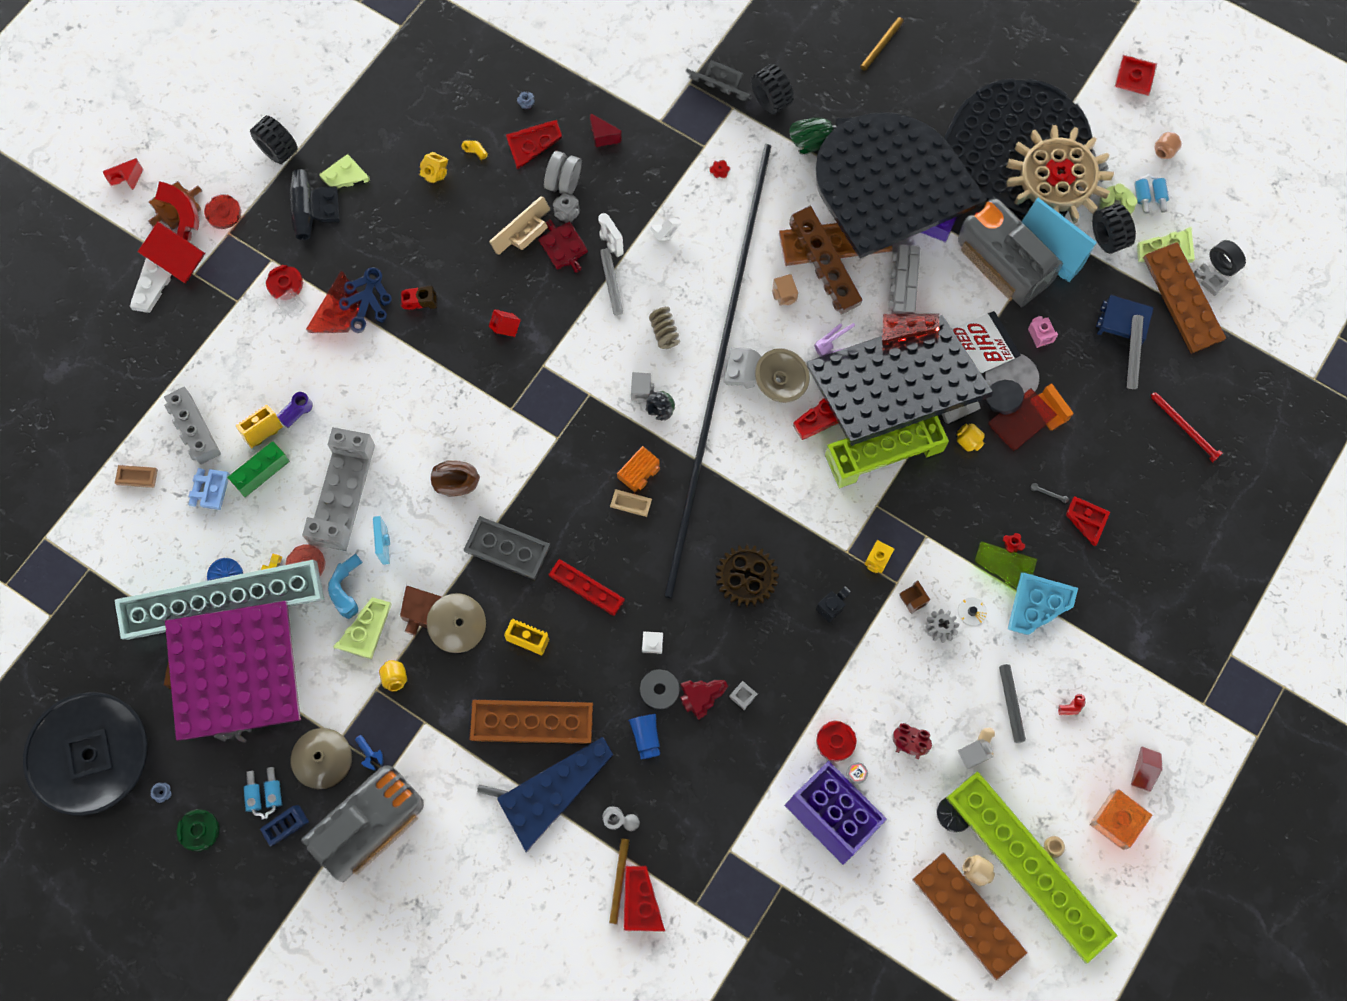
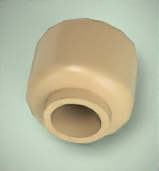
M979 855L968 857L963 864L962 869L965 878L978 886L991 883L995 877L993 864Z

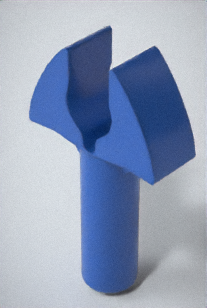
M362 735L356 737L355 741L366 756L365 761L361 763L368 769L376 771L371 763V758L373 757L378 759L380 765L383 766L382 751L373 752Z

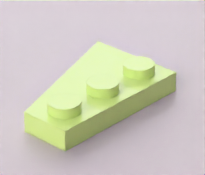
M372 597L333 648L372 660L392 605L391 602Z

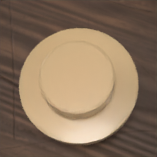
M1051 836L1045 840L1044 849L1051 857H1059L1063 854L1065 845L1059 837Z

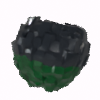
M665 391L653 392L646 400L645 410L649 415H658L655 418L656 420L666 421L673 415L675 402L673 397L669 393H665Z

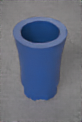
M656 714L628 720L633 730L641 759L659 756L660 751L658 747L660 745L657 735Z

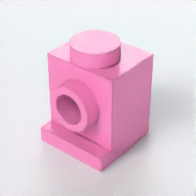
M1042 316L1034 318L1028 328L1037 348L1053 343L1058 336L1048 317L1044 319Z

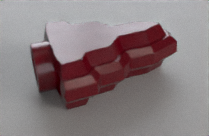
M689 680L681 683L684 696H681L680 699L687 712L692 710L699 720L707 715V710L713 707L714 700L723 695L728 685L725 680H713L709 683L703 681L693 683Z

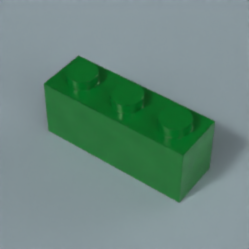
M272 441L227 478L246 498L290 461L284 452Z

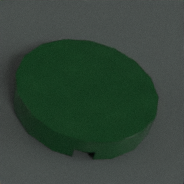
M196 809L186 813L179 821L176 833L178 841L183 847L191 851H202L214 844L218 838L220 828L218 820L212 813Z

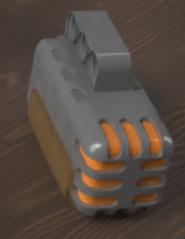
M388 765L383 766L301 840L320 865L324 866L336 880L345 882L351 875H358L419 819L417 815L423 810L424 801L395 768Z

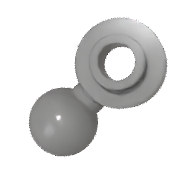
M612 806L603 812L604 824L610 829H616L624 825L627 830L634 831L639 827V819L636 815L629 814L625 817L618 807ZM611 814H616L614 818L609 817Z

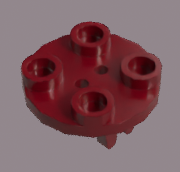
M901 723L893 732L892 739L897 747L895 751L897 753H900V750L910 755H915V759L919 760L920 756L928 754L932 748L930 733L926 730H919L915 727H910L906 723Z

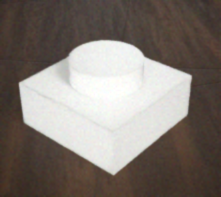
M643 632L642 653L662 654L663 633Z

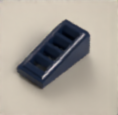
M296 805L290 807L260 830L268 844L273 846L303 827L309 821L301 807ZM286 818L291 824V827H289L287 822L285 821ZM278 823H280L281 827L283 828V833L280 830ZM271 827H273L275 833L277 834L276 838L270 830Z

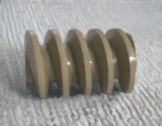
M661 307L649 315V321L656 335L658 347L661 349L672 348L681 342L680 340H675L679 337V333H674L677 327L673 326L675 321L670 320L672 318V314L669 313L670 307Z

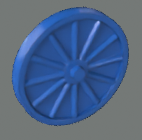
M220 558L210 565L207 571V581L243 574L242 567L231 558Z

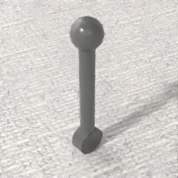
M1036 483L1030 486L1032 491H1040L1060 499L1063 503H1068L1069 501L1067 496L1062 497L1040 488Z

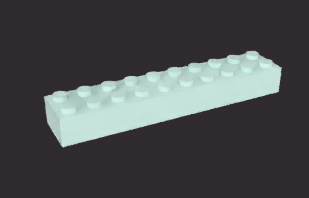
M309 560L115 600L121 639L130 640L166 632V620L286 601L288 607L324 600L318 562Z

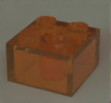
M1117 789L1111 792L1089 825L1122 850L1131 848L1153 815Z

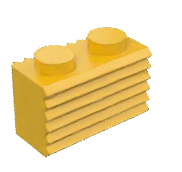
M268 405L261 407V409L249 415L248 418L236 424L237 430L251 449L260 445L269 436L275 435L283 427L275 412Z
M511 619L504 635L506 641L539 655H543L549 642L547 632H540V629L537 630L532 626L529 627V625L522 624V622L515 621V619Z

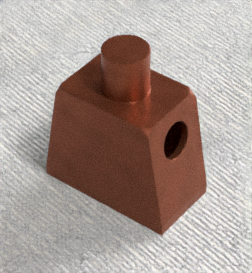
M406 585L400 612L402 620L408 622L404 632L416 636L419 626L427 628L429 610L442 596Z

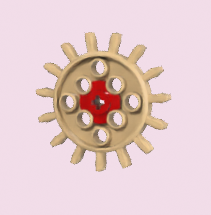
M1053 125L1050 132L1051 139L1044 141L1038 132L1034 130L1030 136L1035 144L1032 149H1029L1020 142L1016 144L1015 150L1025 156L1024 162L1009 159L1007 167L1020 170L1021 173L1020 177L1009 178L1007 187L1022 185L1025 192L1017 196L1015 200L1017 205L1028 198L1033 202L1040 198L1058 213L1059 211H1069L1073 223H1076L1079 219L1077 211L1079 206L1084 205L1092 214L1097 211V205L1090 199L1092 194L1107 199L1110 191L1097 186L1098 180H1112L1114 172L1099 171L1098 164L1106 162L1110 155L1104 153L1094 157L1089 150L1093 148L1097 139L1093 137L1085 145H1082L1075 141L1078 135V128L1074 127L1069 139L1059 138L1057 125ZM1072 154H1077L1080 158H1074ZM1054 155H1059L1062 159L1058 160ZM1037 156H1040V157H1042L1044 160H1043V161H1039V160L1036 159V157H1037ZM1079 170L1082 174L1078 175L1074 171ZM1038 173H1044L1046 177H1040ZM1080 186L1084 191H1079L1076 187ZM1058 188H1064L1066 192H1060ZM1040 189H1046L1048 193H1042Z

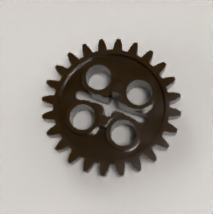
M746 544L743 550L740 545H738V551L731 548V555L725 552V559L720 558L719 563L721 565L716 567V570L720 572L715 574V577L719 578L716 581V585H722L719 592H726L724 598L726 599L730 596V603L737 600L738 606L745 602L746 608H748L749 602H752L755 607L757 600L763 604V597L770 599L768 592L774 593L775 589L772 586H777L778 584L773 579L779 577V574L773 573L778 569V566H772L775 560H768L770 553L763 555V548L758 552L756 551V545L751 550L748 544ZM743 561L745 566L739 568L735 565V562ZM761 566L764 571L757 573L754 567ZM746 573H749L748 579L744 578ZM738 579L740 584L733 586L730 580ZM756 584L758 585L759 589L757 591L750 590L749 585Z

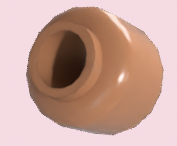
M1165 132L1155 142V153L1161 159H1171L1180 150L1182 143L1176 133Z

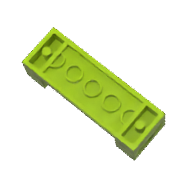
M938 416L852 446L847 438L827 445L825 458L840 489L857 483L859 475L923 452L926 458L944 452L949 440Z

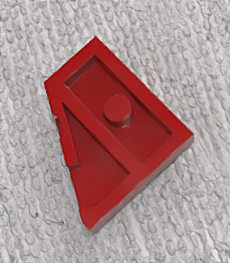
M1074 496L1066 516L1090 543L1096 546L1110 512Z

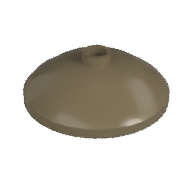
M780 348L766 352L759 359L755 368V379L759 389L773 401L781 403L793 402L799 399L809 386L810 375L806 363L799 355L790 350Z
M449 594L440 598L433 604L427 616V631L431 640L440 649L451 653H461L475 647L482 639L486 628V618L482 607L476 600L464 594ZM457 619L462 620L461 626L456 624Z
M318 728L304 734L296 742L291 754V768L295 777L302 784L313 789H326L335 786L347 775L352 763V751L346 738L339 732L328 728ZM317 753L322 754L319 760L315 759Z

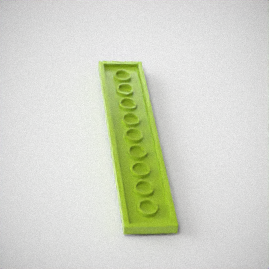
M978 771L946 797L1085 963H1089L1118 936Z

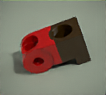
M433 286L403 290L401 292V307L407 310L425 307L435 309L437 308V293Z

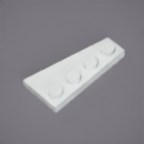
M146 258L130 308L150 313L161 296L162 289L170 282L171 274Z

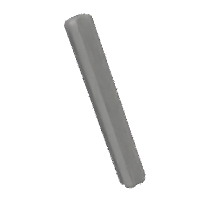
M609 248L602 249L600 251L613 314L616 316L623 314V308Z
M1134 315L1132 317L1127 377L1128 389L1138 388L1144 318L1141 315Z

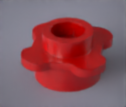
M1014 533L1012 536L1005 535L1003 537V542H1005V548L1008 552L1015 553L1018 550H1024L1025 544L1022 543L1020 534Z

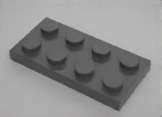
M479 516L464 547V552L535 580L551 545Z

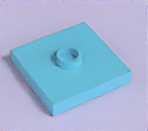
M375 516L373 518L375 554L383 565L390 564V537L387 526L381 516Z

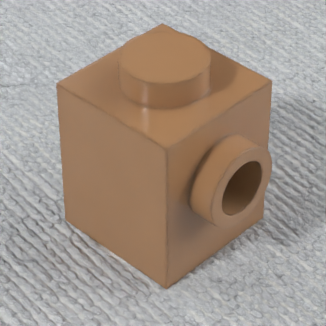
M791 274L775 278L773 281L772 294L774 299L778 300L780 306L784 304L791 305L797 301L798 290Z

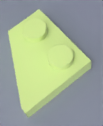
M348 154L319 174L328 187H337V189L342 186L354 185L353 183L363 180L364 183L370 181L366 173Z

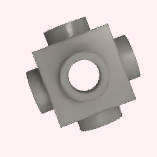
M563 192L560 197L554 200V215L559 220L565 223L570 221L571 223L580 212L579 201L575 196Z

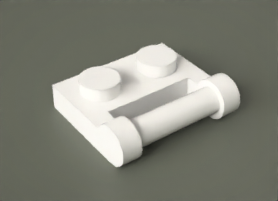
M605 213L600 214L598 218L601 225L600 238L607 241V247L610 249V252H614L619 257L623 255V237L610 217Z

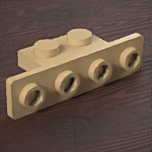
M540 196L490 240V244L496 254H501L511 244L523 250L548 228L546 222L540 219L550 211L544 197Z

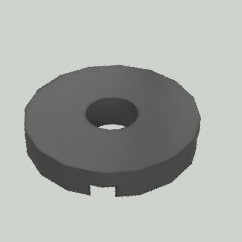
M653 670L646 674L641 681V698L652 709H667L678 699L680 690L678 681L673 674L666 670ZM656 685H663L666 690L663 694L658 695L654 692V688Z

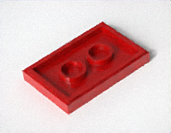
M158 221L138 250V253L183 283L188 281L206 254Z

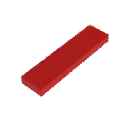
M560 559L549 573V577L615 616L625 601L623 597Z

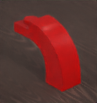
M159 181L155 199L159 202L173 205L179 214L177 234L190 242L192 237L191 229L197 231L199 229V215L194 202L177 187Z

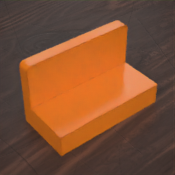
M1053 384L1045 387L1041 394L1030 400L1031 405L1050 430H1054L1069 421L1074 414Z

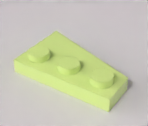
M1189 227L1184 231H1176L1167 236L1155 237L1139 242L1137 244L1138 262H1145L1143 259L1145 254L1178 242L1188 263H1193L1195 256L1192 228Z

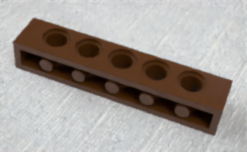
M810 205L792 214L789 222L790 228L793 232L796 231L800 246L804 247L807 252L806 257L808 261L813 263L816 268V276L818 279H822L826 294L830 295L833 300L832 305L834 309L842 315L860 306L863 300L812 206ZM803 227H810L812 231L805 232ZM817 242L820 247L814 248L811 243ZM820 258H826L829 263H821ZM829 274H835L837 279H830ZM837 290H844L846 295L840 296Z

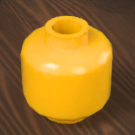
M964 424L956 433L957 442L966 451H973L974 449L978 451L984 445L983 439L985 435L975 424Z
M389 660L379 669L382 686L390 691L400 690L407 682L405 667L401 662Z

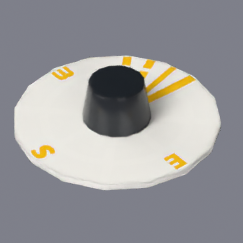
M970 597L964 599L959 604L958 615L965 624L976 626L986 619L987 608L980 599Z

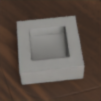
M742 681L729 697L745 710L755 699L757 693Z

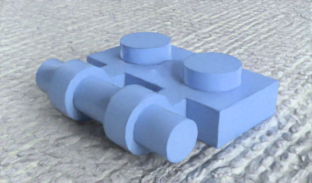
M198 468L196 475L193 477L194 485L192 491L189 492L188 497L190 500L188 505L196 507L197 501L201 500V507L221 510L229 480L227 477L230 474L226 471L209 469L208 476H204L205 470ZM202 484H205L204 491L200 492Z

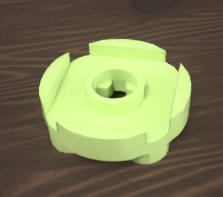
M1116 184L1106 188L1110 193L1107 199L1100 197L1099 208L1113 205L1115 200H1119L1121 205H1124L1131 215L1137 204V198L1132 191L1123 184Z

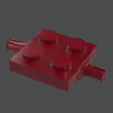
M549 220V223L547 221L546 224L550 232L539 238V242L553 265L558 270L563 266L571 264L575 272L580 271L582 268L577 260L588 253V250L570 221L557 228L552 220Z

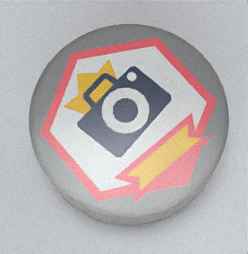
M853 763L847 770L848 779L855 784L864 782L868 776V770L862 763Z

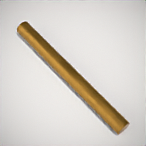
M899 17L865 59L860 66L862 70L865 71L899 29L904 22L902 18Z
M621 839L609 920L611 924L618 923L629 846L628 839Z

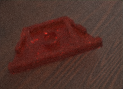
M341 271L308 324L306 328L308 333L349 332L351 321L354 317H357L361 301L350 305L348 310H341L339 308L340 299L359 293L356 288L352 294H347L344 291V285L349 281L344 272ZM350 285L346 286L349 290L353 289ZM346 302L341 303L343 306H348Z

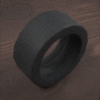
M1223 240L1210 250L1209 256L1212 265L1225 276L1235 275L1246 264L1244 252L1236 243L1230 240Z

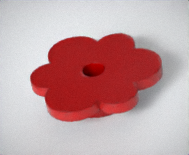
M724 160L714 161L709 171L714 174L715 178H726L730 167L727 166V162Z

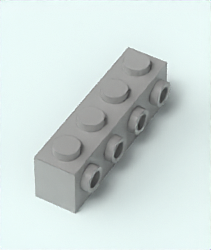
M185 386L164 396L167 402L164 406L169 414H173L175 419L172 422L177 430H181L180 438L185 445L188 444L190 447L188 453L193 461L197 460L201 465L221 455L191 394Z

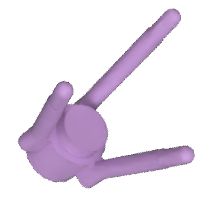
M855 323L832 336L842 327V324H839L826 336L818 340L814 344L818 355L821 357L839 351H831L834 348L832 341L853 328Z

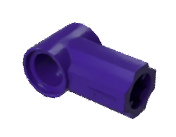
M296 392L292 396L291 402L276 416L285 427L289 428L303 414L311 411L313 403L306 393ZM306 400L303 405H299L300 401Z

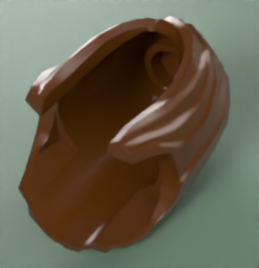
M444 461L434 466L431 472V485L434 491L448 497L469 494L476 489L480 479L477 469L463 461Z

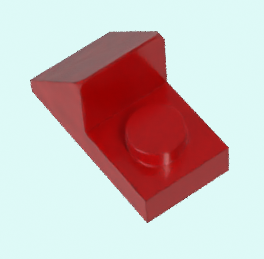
M135 158L102 172L110 186L120 184L126 180L133 190L143 172V167L138 159Z

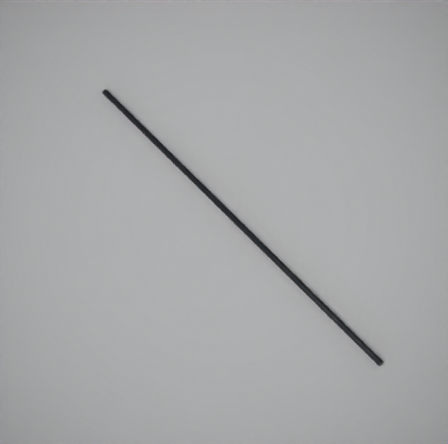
M765 144L664 596L666 598H672L772 147L769 144Z

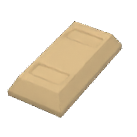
M615 489L610 507L647 517L652 499Z

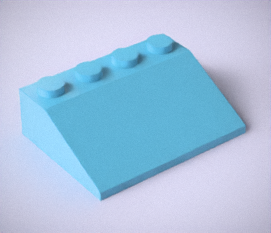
M1040 198L1035 200L1022 220L1063 262L1058 275L1068 282L1083 268L1097 243Z

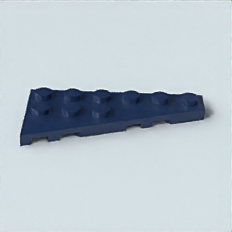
M603 737L496 798L526 853L613 756Z

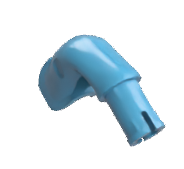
M356 553L342 564L339 563L328 583V593L332 603L338 612L347 619L352 618L358 613V606L352 596H348L343 591L341 582L349 576L352 570L363 563Z

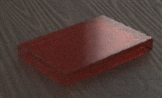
M1032 388L1024 393L1025 398L1019 410L1006 415L1000 413L988 424L1013 451L1018 449L1057 415Z

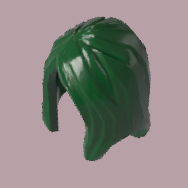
M811 118L793 123L789 134L797 147L804 148L798 150L799 153L809 154L820 150L823 142L834 129L830 120Z

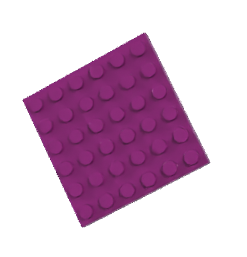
M286 601L165 621L177 741L301 720L288 604Z

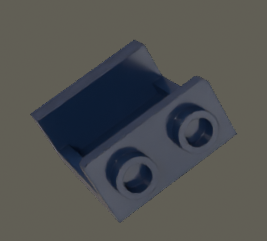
M1110 295L1107 301H1103L1100 311L1103 313L1102 317L1098 318L1096 327L1099 328L1097 334L1101 335L1105 331L1131 339L1132 317L1134 315H1141L1144 317L1142 345L1146 340L1154 307Z

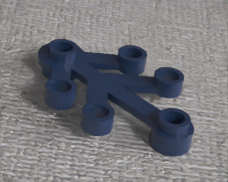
M377 268L366 269L363 277L352 282L348 281L344 285V291L347 294H352L355 288L366 284L365 290L348 298H342L339 301V308L341 310H348L350 305L361 301L357 317H354L350 324L351 330L355 333H361L365 330L366 321L364 317L369 303L375 312V319L377 321L383 322L386 319V312L382 310L372 293L373 287L376 288L381 296L380 303L382 305H389L392 298L381 284L382 273ZM374 275L376 279L373 280L369 276ZM350 285L353 289L349 290L346 286ZM387 297L389 301L386 302L382 298ZM346 302L348 306H343L341 303ZM381 313L384 317L380 318L377 314ZM359 324L361 328L357 329L354 325Z

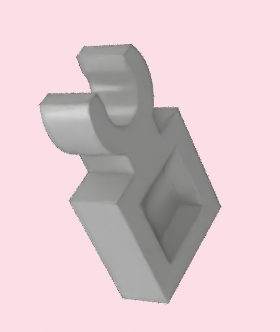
M1205 263L1200 266L1203 272H1200L1198 269L1194 272L1195 277L1203 279L1201 285L1214 296L1229 282L1216 270L1211 273L1208 265Z

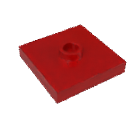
M1123 55L1114 87L1148 96L1151 91L1157 64Z

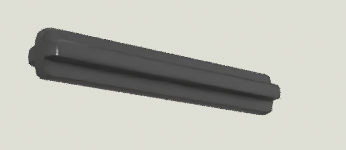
M1004 664L999 667L1013 739L1015 743H1022L1026 738L1010 664Z

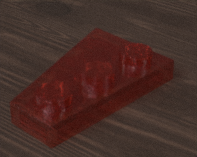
M883 314L882 346L888 345L890 341L898 340V342L905 341V338L910 336L921 337L939 332V314Z

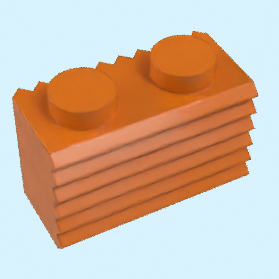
M642 446L617 473V477L632 491L636 492L638 489L641 490L645 487L649 476L656 475L660 469V460Z

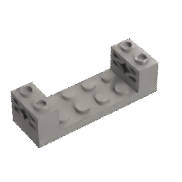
M332 427L327 444L332 452L315 516L314 518L307 517L302 536L310 545L347 551L375 443L370 434Z

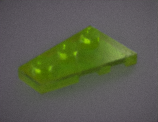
M981 541L975 562L991 573L998 575L1008 585L1014 586L1017 589L1021 573L1033 575L1037 559L1016 552L1010 553L1007 549Z

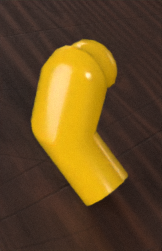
M464 141L462 143L464 151L476 153L481 160L487 157V152L479 142Z

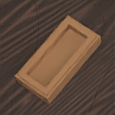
M118 465L115 484L155 488L158 470L152 467Z

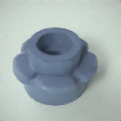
M522 92L519 95L520 97L517 98L518 104L524 109H529L534 104L532 93Z
M157 783L151 789V797L158 803L164 802L171 796L170 786L167 783Z

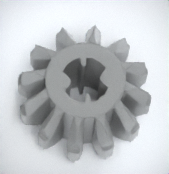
M940 609L938 613L933 611L931 613L932 617H927L926 621L928 624L925 625V629L930 630L927 634L928 636H935L934 641L940 638L941 643H945L946 639L951 641L953 635L956 636L958 634L956 628L959 627V623L954 622L957 616L950 617L951 611H947L944 614L943 609ZM939 624H940V625H943V624H944L946 627H945V628H944V627L940 628V627H939Z

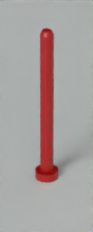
M1154 392L1151 394V398L1211 456L1210 460L1212 462L1223 454L1220 450L1216 451L1158 393Z

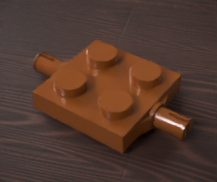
M178 181L175 182L173 186L186 193L192 199L199 212L201 208L194 197L202 192V189L197 185L188 191ZM155 197L149 201V204L156 213L153 218L148 220L152 227L155 226L157 221L166 223L171 230L179 226V214L173 205L159 202Z

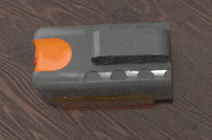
M998 199L987 201L984 209L977 212L974 216L969 215L964 220L958 236V243L962 247L961 252L1010 301L1013 299L1020 307L1025 306L1055 280L1063 265V262Z

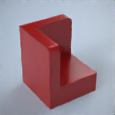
M494 310L488 327L497 334L515 337L521 320L513 313Z

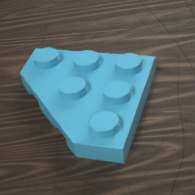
M1021 573L1007 630L1025 635L1031 634L1035 629L1049 623L1061 613L1073 608L1078 588L1027 573Z

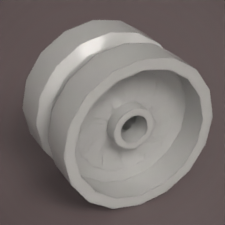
M555 151L546 169L544 188L553 192L559 189L560 194L564 192L572 195L579 180L582 165L581 159L572 155L567 159L565 153Z

